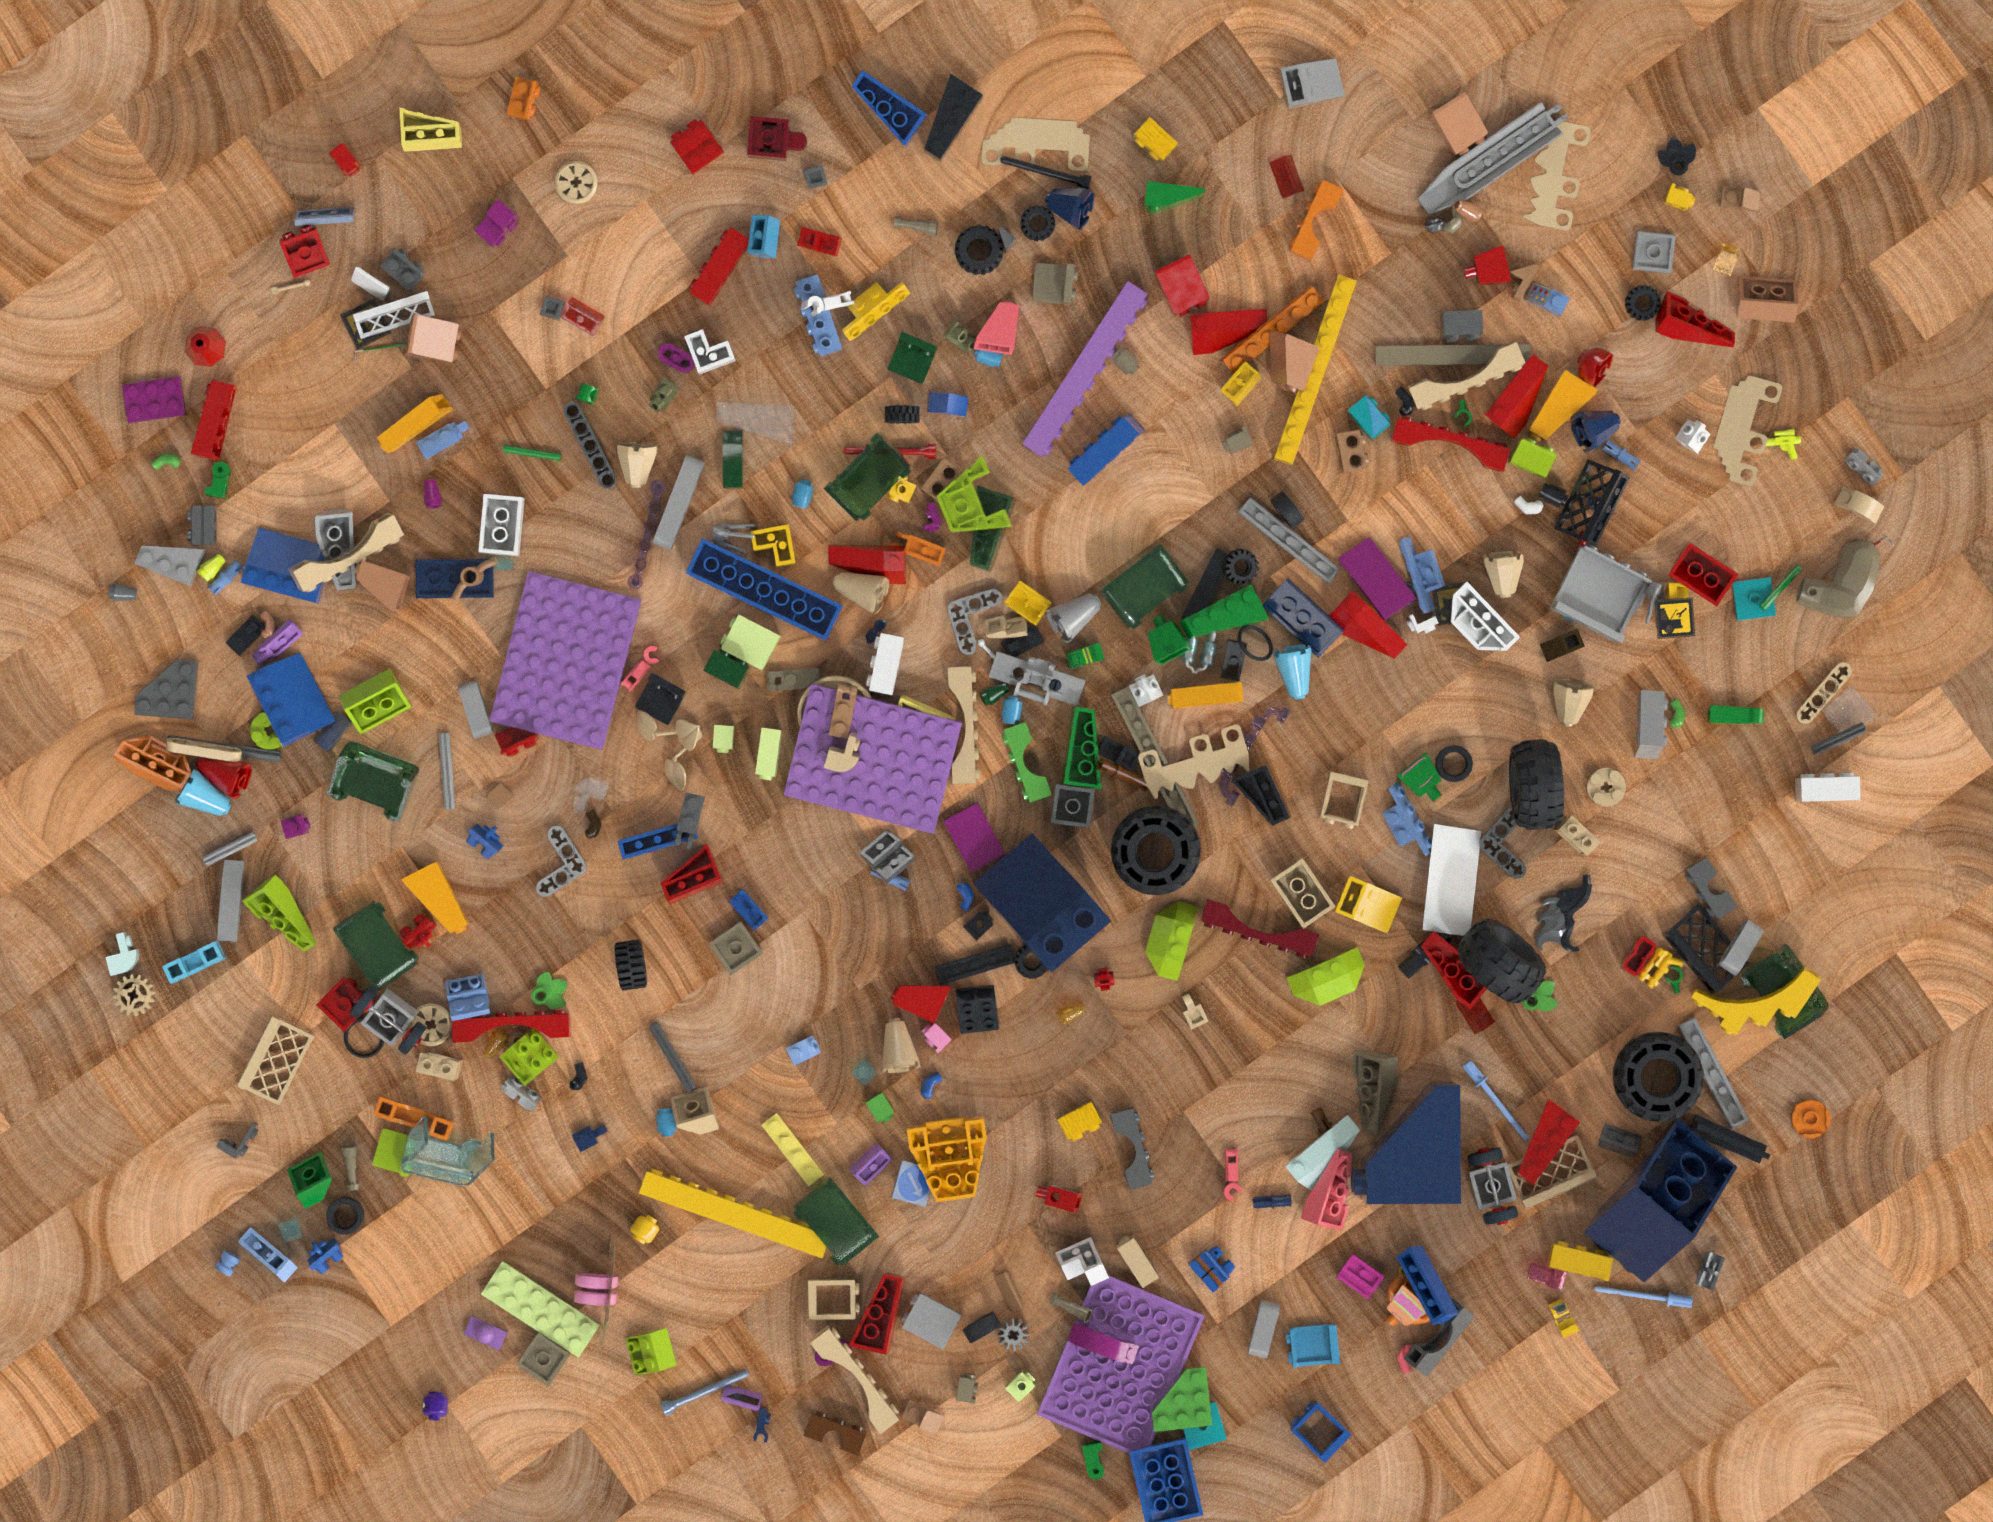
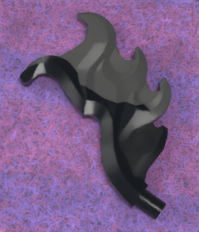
M1590 874L1583 875L1581 887L1562 889L1558 891V894L1561 895L1560 898L1549 897L1543 901L1542 906L1548 904L1549 908L1537 920L1538 923L1544 920L1545 926L1538 932L1535 940L1537 947L1541 951L1543 950L1542 945L1549 941L1562 945L1566 951H1579L1578 947H1573L1570 944V937L1575 924L1573 914L1589 900L1592 889Z

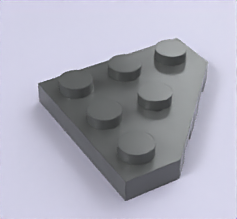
M177 660L136 695L134 715L193 720L198 662Z

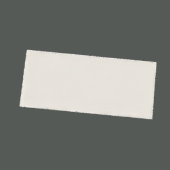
M1434 824L1422 930L1464 936L1471 928L1481 831Z

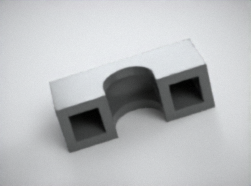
M1706 857L1685 869L1687 873L1684 875L1690 885L1694 884L1697 891H1695V894L1700 901L1704 900L1707 905L1705 910L1711 918L1720 919L1737 908L1728 891L1725 890L1718 895H1714L1709 891L1708 881L1717 873Z

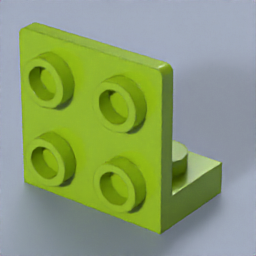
M533 1028L507 1049L500 1058L519 1081L526 1086L538 1074L556 1061L558 1055L536 1029Z
M383 1128L372 1165L400 1173L404 1177L410 1176L420 1138Z

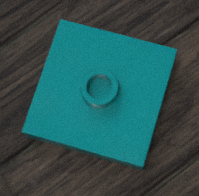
M1771 577L1733 582L1732 590L1737 621L1776 616L1774 601L1765 611L1759 608V605L1773 591Z
M1216 1401L1210 1403L1211 1426L1183 1429L1189 1450L1227 1440Z

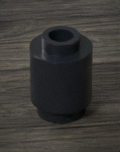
M1544 483L1539 497L1543 498L1542 501L1557 508L1560 505L1564 506L1569 496L1566 495L1567 490L1552 483Z

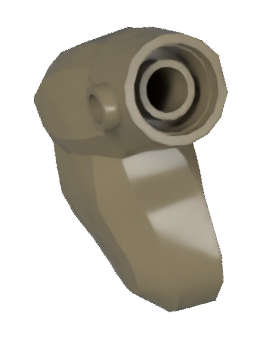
M1853 540L1844 544L1839 552L1837 567L1831 581L1824 583L1822 579L1804 577L1798 590L1796 603L1828 616L1855 618L1859 615L1874 590L1881 563L1879 551L1872 543L1866 540Z

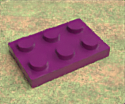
M180 376L122 385L128 424L186 415Z

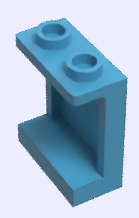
M1335 1323L1289 1327V1332L1286 1333V1342L1291 1346V1352H1288V1363L1292 1364L1293 1368L1330 1363L1340 1364L1337 1326Z

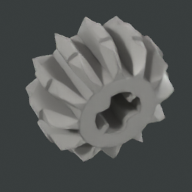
M1011 1318L1010 1325L1007 1320H1004L1006 1328L1001 1325L998 1327L999 1330L1004 1332L997 1333V1337H1004L999 1341V1344L1007 1342L1005 1345L1006 1350L1012 1345V1351H1016L1015 1345L1017 1344L1022 1349L1021 1341L1028 1343V1339L1023 1336L1030 1335L1028 1331L1023 1332V1330L1028 1328L1027 1324L1020 1327L1021 1319L1018 1320L1017 1324H1014L1015 1319ZM1010 1330L1018 1331L1019 1334H1017L1016 1339L1008 1337Z

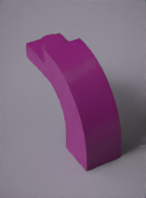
M1075 1322L1067 1341L1099 1355L1133 1364L1139 1348L1134 1343L1108 1336Z

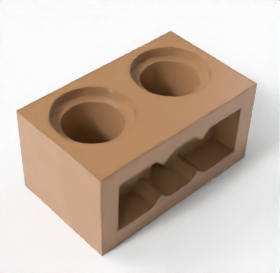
M1360 430L1336 434L1342 472L1348 473L1366 469L1367 464H1369L1368 453H1364L1363 445H1366L1364 434H1360ZM1354 437L1357 441L1356 446H1348L1346 439ZM1351 456L1359 457L1360 464L1358 466H1353L1350 463Z
M943 458L921 490L938 502L937 495L932 492L933 486L939 484L944 490L952 481L961 476L963 471ZM946 469H952L955 472L952 479L944 477L943 473Z

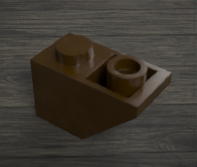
M1578 629L1539 644L1546 662L1585 647Z

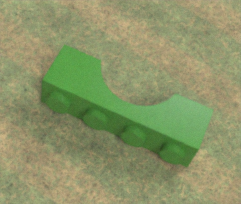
M1026 722L1004 729L1005 734L1001 736L1005 746H1010L1011 752L1008 755L1011 763H1016L1018 770L1015 771L1018 782H1023L1024 789L1021 791L1024 799H1029L1031 803L1051 796L1052 793L1046 777L1032 774L1024 764V750L1032 741Z

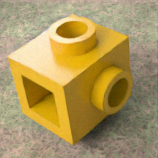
M900 473L897 476L890 474L884 481L882 492L888 494L887 498L895 502L901 500L909 503L917 485L908 482V477Z

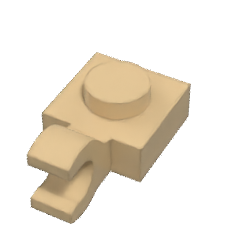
M1189 993L1182 996L1187 1007L1183 1014L1191 1030L1209 1022L1201 1004L1194 1005Z

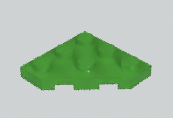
M1205 1366L1185 1369L1179 1379L1165 1394L1164 1398L1152 1411L1154 1432L1212 1425Z

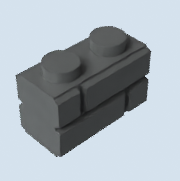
M191 506V510L187 512V520L191 522V530L187 531L188 541H191L193 546H217V507Z

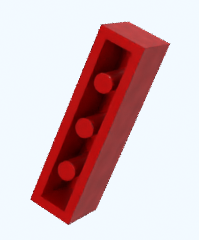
M731 227L729 230L725 229L722 233L720 245L718 247L714 246L709 254L711 259L708 263H703L699 270L700 276L697 280L694 278L688 287L690 295L709 307L748 248L749 238Z

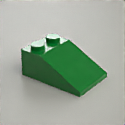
M1147 181L1143 209H1146L1147 213L1158 214L1159 211L1163 212L1202 198L1205 188Z

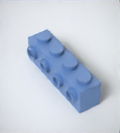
M818 275L795 282L797 287L793 289L796 298H801L802 303L812 296L825 297ZM812 305L805 310H801L802 316H807L809 321L808 324H805L808 334H813L815 342L812 343L815 354L819 353L820 357L841 351L842 346L830 311H821L812 317Z

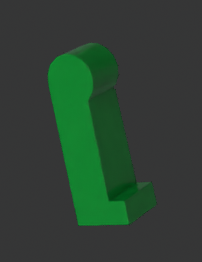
M1708 705V723L1764 724V709Z

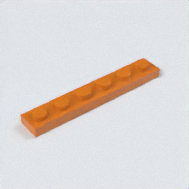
M1309 286L1222 357L1221 360L1230 372L1234 374L1245 361L1247 363L1251 362L1270 346L1269 335L1271 331L1286 333L1324 302L1313 286Z

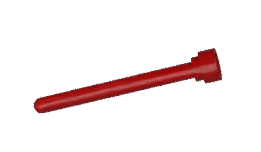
M928 444L924 448L845 447L843 453L846 455H924L928 459H936V444Z

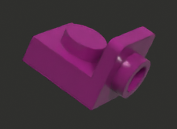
M934 502L927 504L928 509L925 510L928 521H933V523L923 526V530H928L929 533L940 530L939 526L942 525Z
M304 814L281 820L285 839L309 833L308 829L311 828L309 819L304 817Z

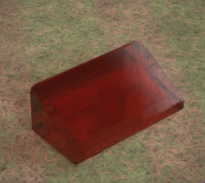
M1286 155L1269 162L1282 199L1304 191L1291 155Z
M573 297L567 302L561 314V318L593 337L605 318L603 314Z
M1480 998L1471 1010L1459 1000L1455 1001L1456 1006L1474 1034L1482 1032L1495 1023Z

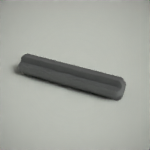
M1861 722L1812 745L1811 749L1815 755L1821 754L1865 733L1867 729L1864 723Z

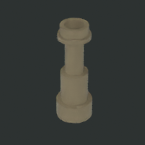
M902 216L895 217L894 228L900 230V227L915 229L917 232L936 236L938 221L903 220Z
M357 1146L343 1147L341 1151L342 1156H344L345 1169L348 1171L349 1184H346L347 1190H358L360 1183L356 1182L355 1168H357Z
M1053 1293L1049 1299V1303L1052 1306L1058 1305L1066 1309L1068 1313L1078 1317V1320L1087 1323L1091 1318L1092 1309L1087 1306L1082 1307L1074 1302L1070 1303L1062 1299L1060 1294Z

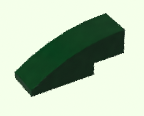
M723 431V489H743L742 431Z

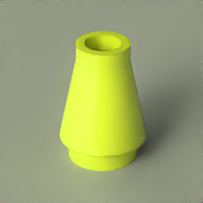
M217 553L214 557L199 565L200 568L197 572L208 582L210 579L213 580L226 561Z

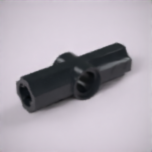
M1435 932L1448 943L1452 941L1447 933ZM1425 940L1412 951L1410 956L1397 966L1408 979L1423 966L1431 962L1421 947Z

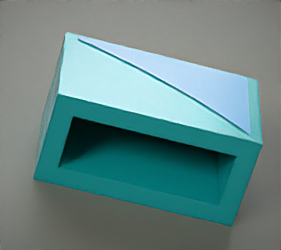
M1365 395L1347 412L1372 441L1391 425L1389 423L1391 419L1384 411L1381 413L1377 409L1378 404L1373 397L1370 396L1368 398Z

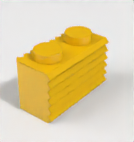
M1150 117L1134 133L1136 138L1134 142L1141 148L1145 146L1150 151L1148 154L1155 161L1160 160L1163 162L1178 145V142Z
M1091 1101L1057 1119L1067 1140L1072 1139L1073 1142L1082 1138L1083 1132L1089 1130L1091 1133L1099 1129V1124L1102 1123Z

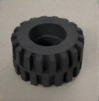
M986 225L969 226L957 238L955 244L956 259L961 268H964L968 273H973V275H985L988 272H993L1003 258V243L1000 235ZM982 239L989 243L991 253L987 259L975 261L969 256L968 246L973 240Z
M638 939L615 943L614 951L620 988L622 991L645 988L647 986V973L641 941Z

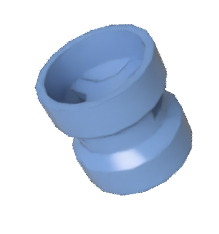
M223 1250L221 1254L222 1261H217L214 1268L225 1275L231 1276L234 1272L233 1267L238 1265L241 1259L237 1255Z

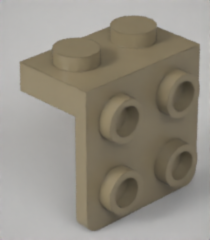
M1037 263L1035 267L1033 301L1071 305V300H1075L1076 297L1073 281H1077L1078 269H1074L1075 264L1067 263V266Z

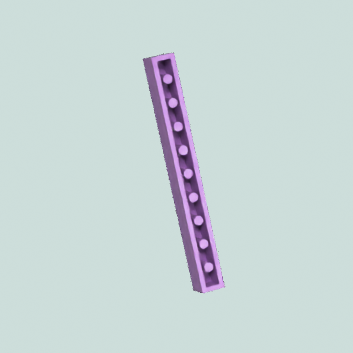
M1129 281L1126 283L1022 446L1041 458L1044 454L1048 456L1053 448L1051 445L1054 438L1058 440L1064 431L1062 429L1065 422L1069 423L1074 416L1072 412L1074 407H1079L1085 399L1082 396L1085 390L1090 391L1096 382L1093 380L1096 373L1099 375L1102 373L1106 366L1104 361L1107 357L1111 358L1116 351L1115 344L1117 341L1122 342L1127 332L1124 330L1128 324L1133 325L1138 317L1135 313L1139 308L1143 309L1148 301L1146 299V292Z

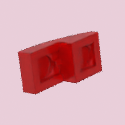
M802 227L797 246L837 257L842 238Z

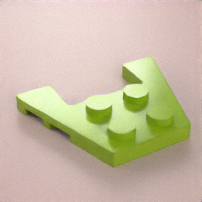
M983 456L979 457L961 476L952 481L936 496L952 533L1012 526L1005 509L986 517L972 482L990 473Z

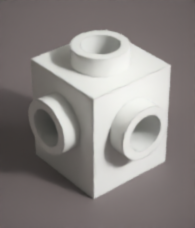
M1687 419L1675 439L1685 448L1698 454L1710 433L1705 430L1706 426L1698 420L1693 422Z
M1144 674L1134 679L1136 683L1129 686L1138 707L1164 696L1154 674L1147 678Z

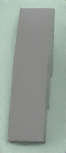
M224 860L218 919V941L237 942L242 907L244 861Z

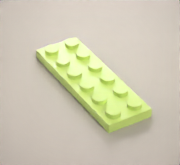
M504 1261L501 1262L481 1295L578 1358L600 1326L598 1322Z

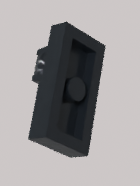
M252 615L225 643L238 656H241L261 636V631L265 629V626Z
M1034 625L1028 628V635L1009 638L1001 642L1006 654L1017 657L1044 643L1037 627Z
M1228 639L1220 678L1240 681L1245 653L1240 648L1238 641ZM1242 642L1244 647L1247 649V643Z

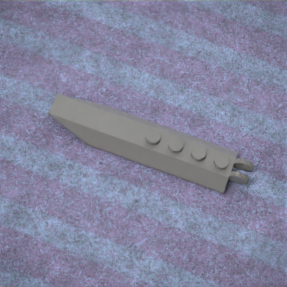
M1540 102L1445 167L1418 198L1427 213L1430 215L1450 207L1457 199L1463 201L1469 199L1560 137L1563 133L1557 125L1566 120L1568 115L1563 114L1556 121H1553L1550 115L1558 112L1562 106L1558 104L1547 111L1542 102Z

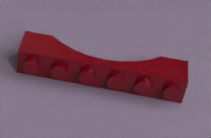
M1210 899L1206 901L1200 920L1204 922L1203 926L1215 929V926L1223 928L1222 932L1230 935L1237 932L1241 934L1240 938L1252 941V938L1260 940L1259 944L1268 947L1271 944L1278 945L1277 950L1289 953V950L1297 952L1296 956L1306 959L1308 955L1313 956L1319 934L1301 928L1280 934L1257 931L1239 921L1226 904Z

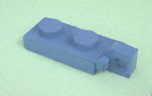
M466 421L458 425L455 422L449 423L416 443L425 459H428L459 442L463 438L461 433L470 428Z

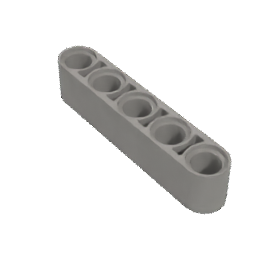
M686 455L656 531L653 544L669 550L672 549L704 468V461Z

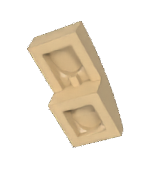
M1004 616L985 620V630L988 638H1015L1028 635L1027 620L1022 616L1008 620Z

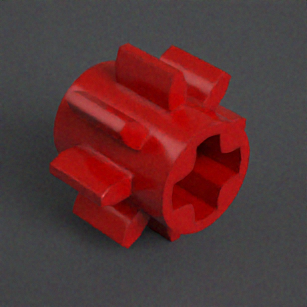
M1107 967L1098 968L1099 973H1094L1095 988L1100 987L1101 991L1110 990V986L1115 985L1113 971H1108Z

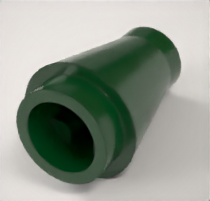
M1002 682L982 689L979 696L985 706H992L1008 693L1009 689L1006 683Z

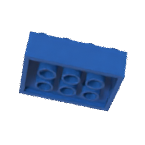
M258 528L245 564L241 583L319 604L324 583L320 582L310 592H303L297 588L288 570L303 560L325 561L319 544Z
M301 653L265 666L246 676L283 748L336 721Z
M1186 1436L1129 1451L1145 1522H1177L1203 1516Z

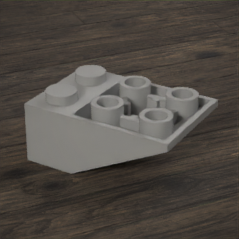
M1336 58L1297 64L1281 68L1279 71L1288 109L1345 96Z

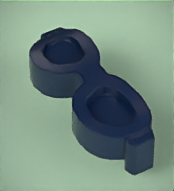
M877 620L874 623L875 631H868L866 634L868 644L875 641L877 633L886 627L887 621Z

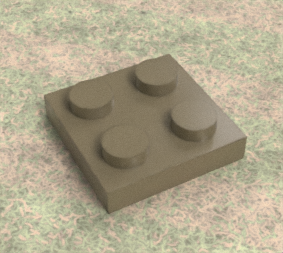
M739 922L709 943L730 975L763 954L742 922Z
M538 1332L516 1365L549 1386L571 1353Z

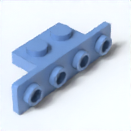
M1411 537L1399 540L1400 550L1405 557L1406 568L1411 575L1412 586L1419 599V607L1423 610V613L1434 611L1435 608L1429 592L1445 586L1434 550L1416 554Z
M1397 782L1388 787L1397 805L1384 811L1382 814L1400 847L1416 839L1426 856L1431 853L1432 839L1428 837L1424 830L1423 822L1418 819L1414 806L1407 799L1405 789Z

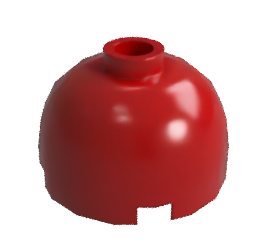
M1592 348L1586 353H1581L1577 359V363H1579V376L1584 382L1597 387L1606 376V374H1603L1606 368L1610 369L1614 355L1603 348Z

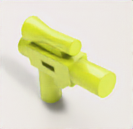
M1794 428L1774 431V436L1779 437L1767 438L1766 446L1780 445L1781 450L1788 451L1790 460L1798 458L1794 444H1801V437L1795 436Z

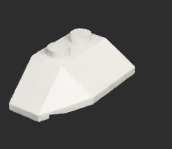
M1467 581L1453 594L1451 623L1477 650L1507 651L1520 638Z

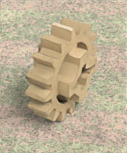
M130 974V979L124 976V982H117L120 987L113 989L117 992L113 999H118L115 1006L121 1005L120 1012L127 1010L128 1016L132 1012H134L135 1016H138L139 1011L145 1014V1008H152L149 1003L155 1002L152 995L156 994V992L151 991L154 985H148L149 979L142 980V975H138L135 978L134 974ZM134 982L131 988H124L127 984ZM142 985L146 989L147 994H144L143 990L141 989ZM136 990V994L139 996L133 1000V996L130 993ZM122 996H125L127 1005L124 1003ZM138 1002H145L141 1007L135 1008Z

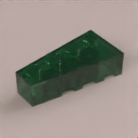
M977 485V495L986 517L1005 509L1010 520L1016 499ZM1007 527L973 531L970 565L972 567L991 573Z

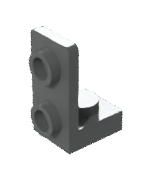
M253 1123L238 1148L235 1147L236 1143L228 1138L226 1140L221 1139L216 1147L235 1159L239 1158V1156L243 1157L249 1148L246 1146L250 1139L253 1140L259 1131L256 1129L258 1124Z

